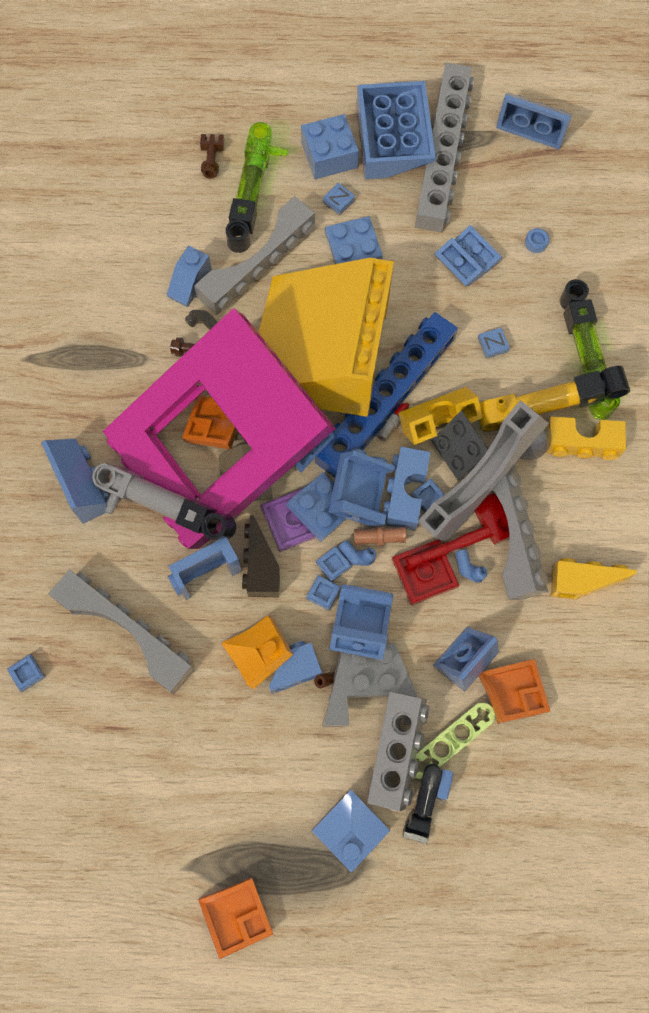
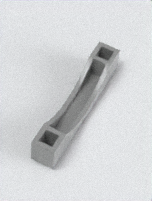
M294 196L278 210L274 232L261 250L238 265L225 269L211 270L194 285L196 297L216 315L222 310L228 309L232 301L238 295H243L252 282L262 278L272 264H277L284 253L294 249L304 235H309L315 227V212Z
M520 400L503 420L493 443L478 464L459 484L436 500L418 522L435 538L448 542L549 423Z
M515 465L511 467L492 490L504 508L510 532L508 558L502 574L508 599L524 600L549 591L547 588L548 578L540 562L541 552L535 543L533 535L534 526L528 517V504L522 494L520 487L521 478L516 472Z
M69 569L48 594L73 615L98 616L113 621L125 628L133 635L141 647L147 661L149 675L174 695L194 671L192 666L189 665L192 660L181 651L175 654L170 650L169 647L172 644L161 635H158L157 638L149 633L151 627L141 619H138L136 622L129 617L131 612L121 603H118L116 606L109 601L111 596L102 588L93 589L89 585L91 580L79 571L75 574Z

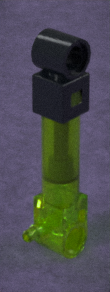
M264 122L254 123L249 129L244 150V166L236 198H233L228 217L229 223L226 226L227 245L231 251L236 253L245 252L250 246V234L253 233L257 217L256 206L265 168H268L270 156H288V149L273 146L272 129Z
M573 279L566 284L560 297V305L565 309L563 315L569 335L573 334L583 374L595 371L601 372L607 366L595 327L598 320L591 299L586 300L589 288L584 281ZM605 398L604 402L609 407L603 406L601 402L588 405L591 415L599 420L608 419L618 408L620 398Z

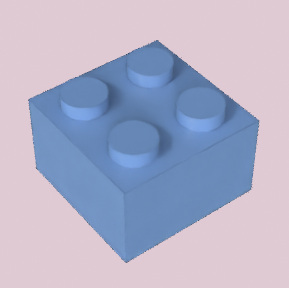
M345 114L301 125V144L314 179L358 168L359 150Z

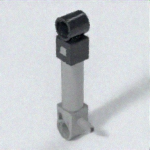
M103 463L99 464L93 471L92 478L95 486L111 493L105 510L109 514H113L120 498L132 500L175 520L176 524L193 532L203 533L208 539L220 540L226 537L230 539L236 532V522L230 515L216 513L217 509L145 480L144 476L122 466ZM112 473V479L109 482V475ZM220 520L222 523V530L218 533L216 530V524Z

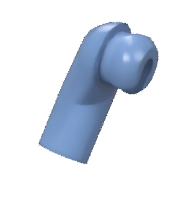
M345 540L338 547L352 565L369 566L374 563L377 556L372 548L356 550L348 540Z
M468 550L455 552L459 572L463 577L474 583L482 582L487 577L485 567H477L470 563Z

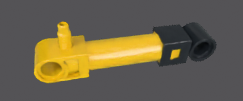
M612 366L601 372L595 371L576 376L572 382L515 396L513 393L480 402V408L483 418L479 419L482 431L488 432L500 429L503 420L520 400L538 415L575 405H579L581 408L604 402L605 398L617 399L627 395L631 390L624 367Z

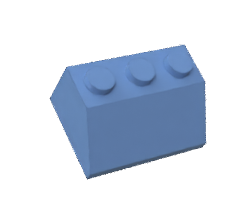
M508 92L504 96L496 128L559 150L573 114Z
M76 439L45 440L41 442L70 508L79 520L84 524L107 513L105 510L110 496L107 491L98 488L93 482L92 475L96 467H90L87 461L91 459V456L86 446H80Z

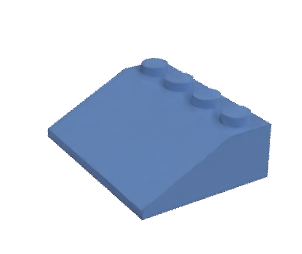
M425 81L357 85L356 106L365 179L388 178L435 161Z

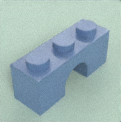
M400 447L399 455L394 454L392 465L395 466V477L389 478L387 492L391 493L390 502L385 501L383 514L387 517L386 525L394 527L405 526L406 529L416 530L422 499L409 496L404 486L410 482L424 484L431 452Z

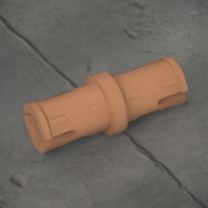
M377 526V528L354 529L355 545L378 544V546H383V543H406L405 526L394 528Z

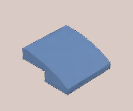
M471 225L455 239L451 238L434 253L465 287L477 281L502 260V256Z

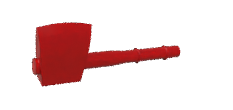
M491 494L486 496L474 510L482 525L481 528L406 558L407 566L411 568L423 564L426 561L488 538L491 539L494 545L509 540L508 520L497 495Z

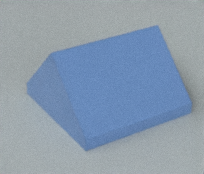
M466 627L433 666L465 692L499 653L498 640L492 635Z

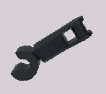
M434 763L428 764L424 769L414 806V812L416 813H409L402 834L405 838L428 844L432 818L427 816L432 815L438 793L437 790L442 777L440 767Z

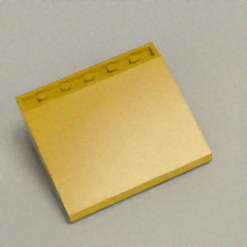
M365 258L272 277L258 332L322 410L368 417L381 332L389 303L394 261Z

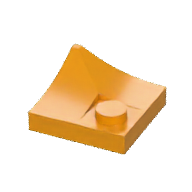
M269 615L243 633L221 643L237 666L247 686L252 689L256 688L293 656L275 620Z

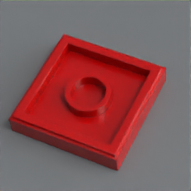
M440 539L392 557L393 564L411 606L460 586L446 554L411 568L407 566L406 558L441 545Z

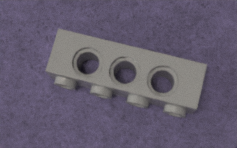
M389 692L367 803L399 812L405 810L406 806H410L413 797V789H410L411 779L416 777L419 762L415 761L417 749L421 750L424 741V733H421L422 723L427 721L429 715V706L426 705L427 699ZM405 715L411 719L412 723L408 731H404L400 726V721ZM398 743L403 744L406 749V755L403 759L398 758L395 754V747ZM392 771L397 772L400 776V784L397 787L393 786L389 780Z

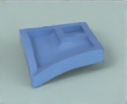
M350 790L312 832L352 873L390 830Z

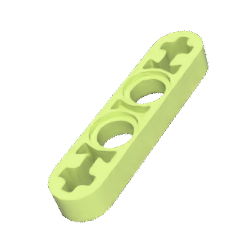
M479 703L473 706L416 754V759L419 762L424 761L428 757L424 752L428 750L430 757L441 767L494 722L495 713L493 708L486 703ZM477 709L480 711L486 710L488 712L486 715L488 721L481 720L474 726L478 728V731L475 732L473 725L465 718L468 716L470 721L478 716ZM457 725H464L468 728L469 736L466 740L456 738L454 730ZM437 742H444L448 746L449 751L446 757L440 758L435 755L433 748ZM418 772L415 779L421 780L423 773Z

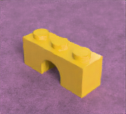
M467 387L399 412L404 435L414 445L436 437V427L449 423L460 411H463L470 423L483 418L478 396Z
M550 416L547 421L552 439L546 453H551L553 456L577 455L578 458L582 459L594 456L602 457L604 460H615L626 450V421L600 420L594 428V437L591 438L584 437L578 433L575 418Z

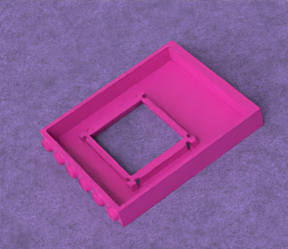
M233 308L106 427L103 433L108 438V445L119 453L122 457L120 460L127 469L144 476L145 480L185 498L197 500L217 509L216 513L228 514L235 518L336 428L247 317ZM207 390L252 449L200 494L158 438L157 434L200 394ZM167 516L163 517L165 523L169 527L174 528L179 535V542L188 549H200L210 540L203 533L193 532L176 524L175 520ZM220 520L216 524L217 532L222 530V523Z

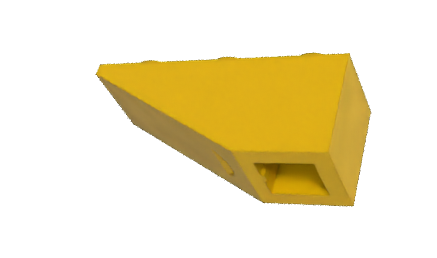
M562 558L552 566L550 597L577 600L627 581L637 574V570L628 569V566L621 564L607 567L602 566L601 562L589 561L583 564L576 563L575 559Z

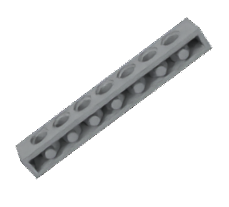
M445 62L432 132L436 159L434 162L426 164L415 228L442 232L444 223L449 224L451 210L447 209V205L452 204L455 191L450 188L451 184H456L458 171L454 170V165L459 166L461 151H457L458 146L462 147L465 134L460 131L461 127H466L468 114L464 113V109L469 110L471 95H467V92L472 91L474 77H470L472 69L470 66Z

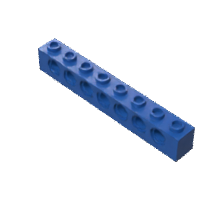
M436 312L430 318L425 317L420 323L419 331L416 335L411 334L404 343L405 348L400 353L397 351L392 356L389 362L390 366L386 370L382 369L377 374L376 382L372 388L369 407L374 409L376 413L368 414V417L345 413L346 418L341 424L336 423L334 425L336 428L333 431L335 437L316 456L315 464L336 478L340 454L350 452L351 449L364 450L385 425L389 416L403 403L454 341L458 327ZM424 339H431L434 343H427ZM410 356H416V357H418L420 360H418V361H413V360H411L409 357H410ZM401 373L405 378H397L395 374ZM388 391L391 395L382 396L379 392ZM357 426L362 431L353 433L349 428ZM341 444L344 445L347 449L344 451H337L334 449V446Z

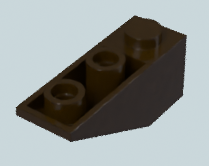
M250 515V524L245 523L244 538L249 539V547L244 548L243 563L248 564L247 574L242 576V589H247L248 597L279 598V565L254 515Z

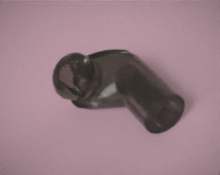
M191 310L189 315L185 317V321L190 327H195L199 323L204 324L210 330L218 323L206 310Z

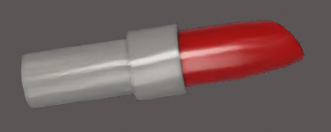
M408 403L400 404L395 412L389 416L386 424L377 435L380 440L385 441L394 428H397L401 422L399 412L407 410L409 407Z

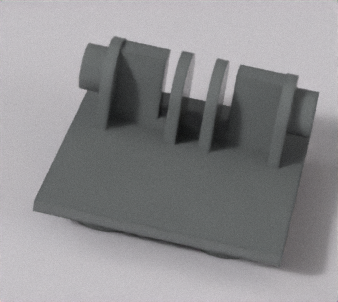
M460 411L431 440L457 480H460L465 474H469L488 450L463 411Z

